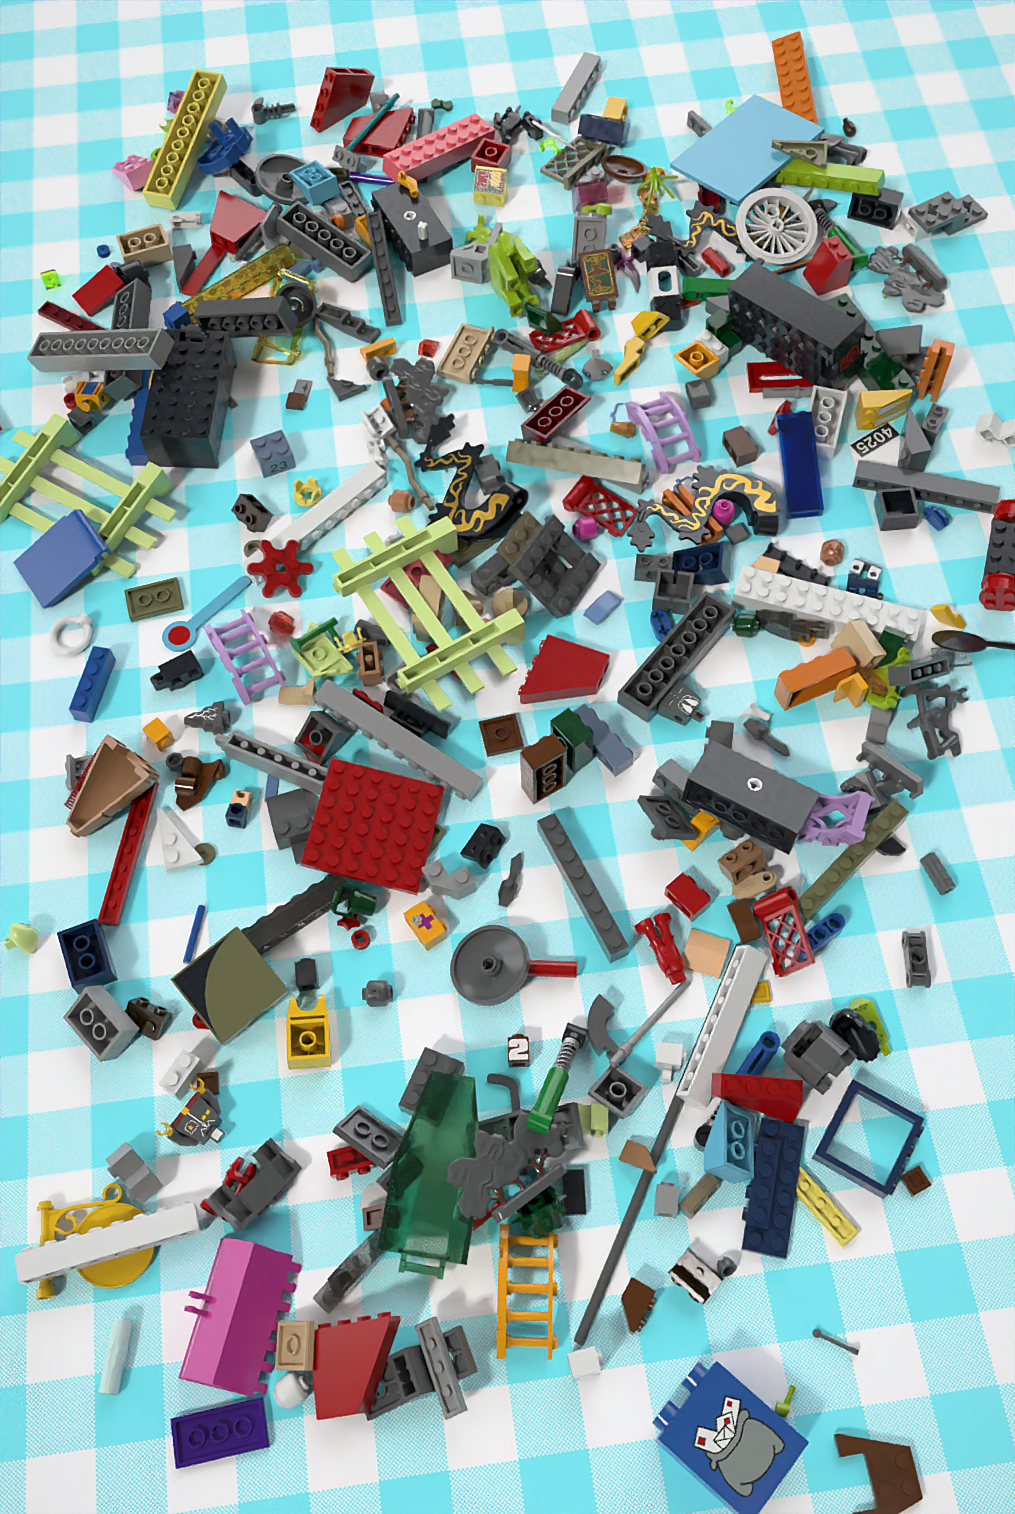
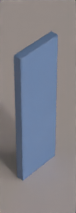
M270 774L267 776L265 798L277 795L279 778Z

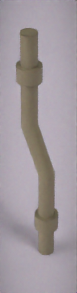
M314 316L312 319L314 333L324 345L325 367H327L328 376L333 377V366L335 364L331 354L330 342L320 330L319 318Z
M387 434L386 439L390 443L391 449L399 455L405 464L409 484L417 493L420 502L425 504L429 511H433L435 506L430 501V496L426 491L422 490L415 480L411 460L403 451L400 442L396 441L392 434Z

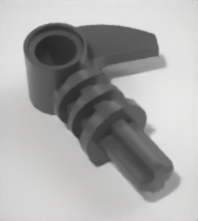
M264 97L257 98L251 106L253 121L257 125L266 123L267 117L271 119V116L276 118V115H278L280 118H283L282 114L296 111L294 103L280 105L277 102L276 106L271 104V107L269 105L264 107Z
M537 259V270L528 273V280L534 286L537 284L545 290H550L553 287L545 277L547 273L542 268L540 260Z

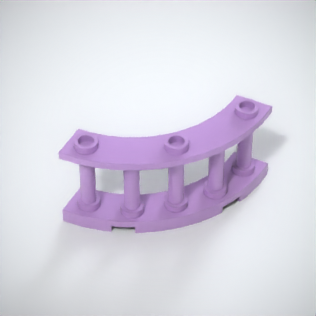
M660 391L659 399L640 405L633 401L625 403L628 419L636 425H641V433L646 442L650 441L653 449L650 452L657 473H669L668 467L670 465L690 458L692 462H701V450L696 445L687 422V415L685 412H682L670 394ZM667 411L673 416V418L657 423L650 422L648 417ZM678 424L682 431L680 434L662 440L661 438L658 439L656 430ZM685 439L689 452L671 458L665 457L662 449L664 446Z
M241 609L240 612L243 617L219 628H212L210 624L203 628L215 651H218L225 669L228 670L229 674H233L234 678L231 681L242 703L246 706L252 703L249 697L255 692L277 682L282 688L286 687L284 684L286 678L282 670L278 671L266 647L268 642L264 634L260 635L253 624L254 620L251 613H246L244 609ZM243 624H246V626L238 630H235L227 635L221 636V634H224L232 629H235ZM249 632H252L255 640L231 651L224 648L225 643ZM257 646L261 647L265 655L264 657L243 667H234L232 663L234 657ZM269 663L274 676L253 686L244 687L240 679L243 677V674Z

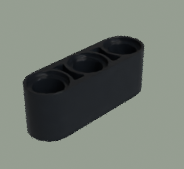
M239 159L238 163L230 168L232 178L251 196H261L263 193L256 184L255 172Z

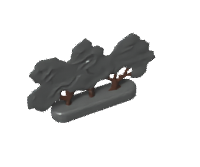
M907 244L902 248L903 258L898 256V249L893 246L887 248L877 246L874 249L875 253L870 254L867 268L876 273L889 275V278L884 280L886 287L883 288L882 293L892 297L901 295V304L908 312L920 313L924 307L923 304L935 308L944 304V294L940 291L947 288L946 278L913 244ZM893 259H899V261H903V262H901V263H894V262H893ZM906 263H908L916 272H909L906 269ZM918 274H919L926 282H921V281H920V278H919V276H918Z
M421 357L416 361L415 365H412L405 358L394 359V364L391 365L389 370L391 374L399 379V383L395 386L393 378L385 376L382 378V384L399 439L409 438L408 424L416 429V432L413 434L414 442L419 445H427L431 425H437L440 417H446L443 414L437 413L435 408L442 405L444 402L443 397L447 396L450 390L442 383L432 382L436 372L434 363L430 359L427 360ZM397 390L406 392L405 402H400ZM409 405L413 408L414 415L411 419H405L403 406ZM414 421L422 422L424 427L417 426V423H414Z
M521 1112L514 1124V1138L511 1142H507L503 1135L494 1134L490 1136L487 1132L478 1130L473 1144L477 1153L476 1158H465L462 1156L451 1162L447 1169L449 1173L447 1176L448 1183L453 1184L457 1188L462 1187L464 1189L458 1203L466 1218L473 1216L483 1219L487 1213L489 1203L492 1200L500 1201L501 1205L491 1215L496 1223H500L563 1176L567 1170L562 1163H557L548 1170L543 1169L547 1157L557 1158L563 1154L564 1146L560 1140L563 1129L559 1128L557 1124H551L547 1136L527 1129L526 1124L530 1113ZM538 1148L541 1151V1158H538L539 1163L534 1158L535 1150ZM545 1148L548 1149V1153L546 1155L544 1154ZM532 1159L533 1164L528 1163L527 1160ZM524 1167H534L538 1177L525 1186L519 1178V1173ZM517 1184L520 1191L506 1201L503 1187L505 1185ZM493 1189L496 1195L492 1196L489 1193V1190Z

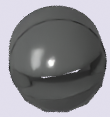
M723 1256L721 1261L717 1260V1269L722 1277L731 1276L736 1271L737 1266L731 1258Z

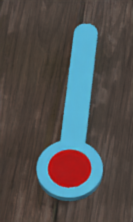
M247 576L238 578L187 622L176 621L169 624L162 633V641L165 647L173 652H183L190 649L197 640L196 631L246 590L251 584L250 578Z

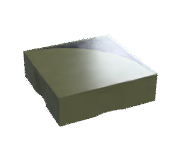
M238 926L170 979L220 1044L224 1046L249 1027L256 1017L271 1009L290 993V990L274 970L270 968Z

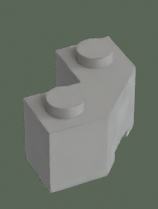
M439 859L421 868L423 878L433 894L450 896L452 899L461 900L476 892V882L466 866L449 875Z
M126 1141L105 1159L109 1165L107 1168L108 1172L114 1178L118 1176L128 1188L125 1192L133 1201L138 1199L144 1204L163 1187L157 1176L147 1167Z

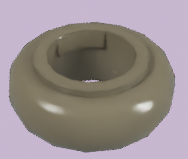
M251 540L245 544L243 552L247 558L255 553L250 551L252 548H259L260 541Z

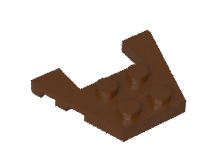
M843 1434L833 1435L838 1458L863 1454L876 1508L853 1512L852 1514H900L923 1499L910 1446Z

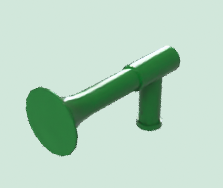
M333 617L300 638L290 636L291 646L297 653H301V647L306 642L326 631L329 632L333 641L334 637H338L342 641L334 629L338 621Z

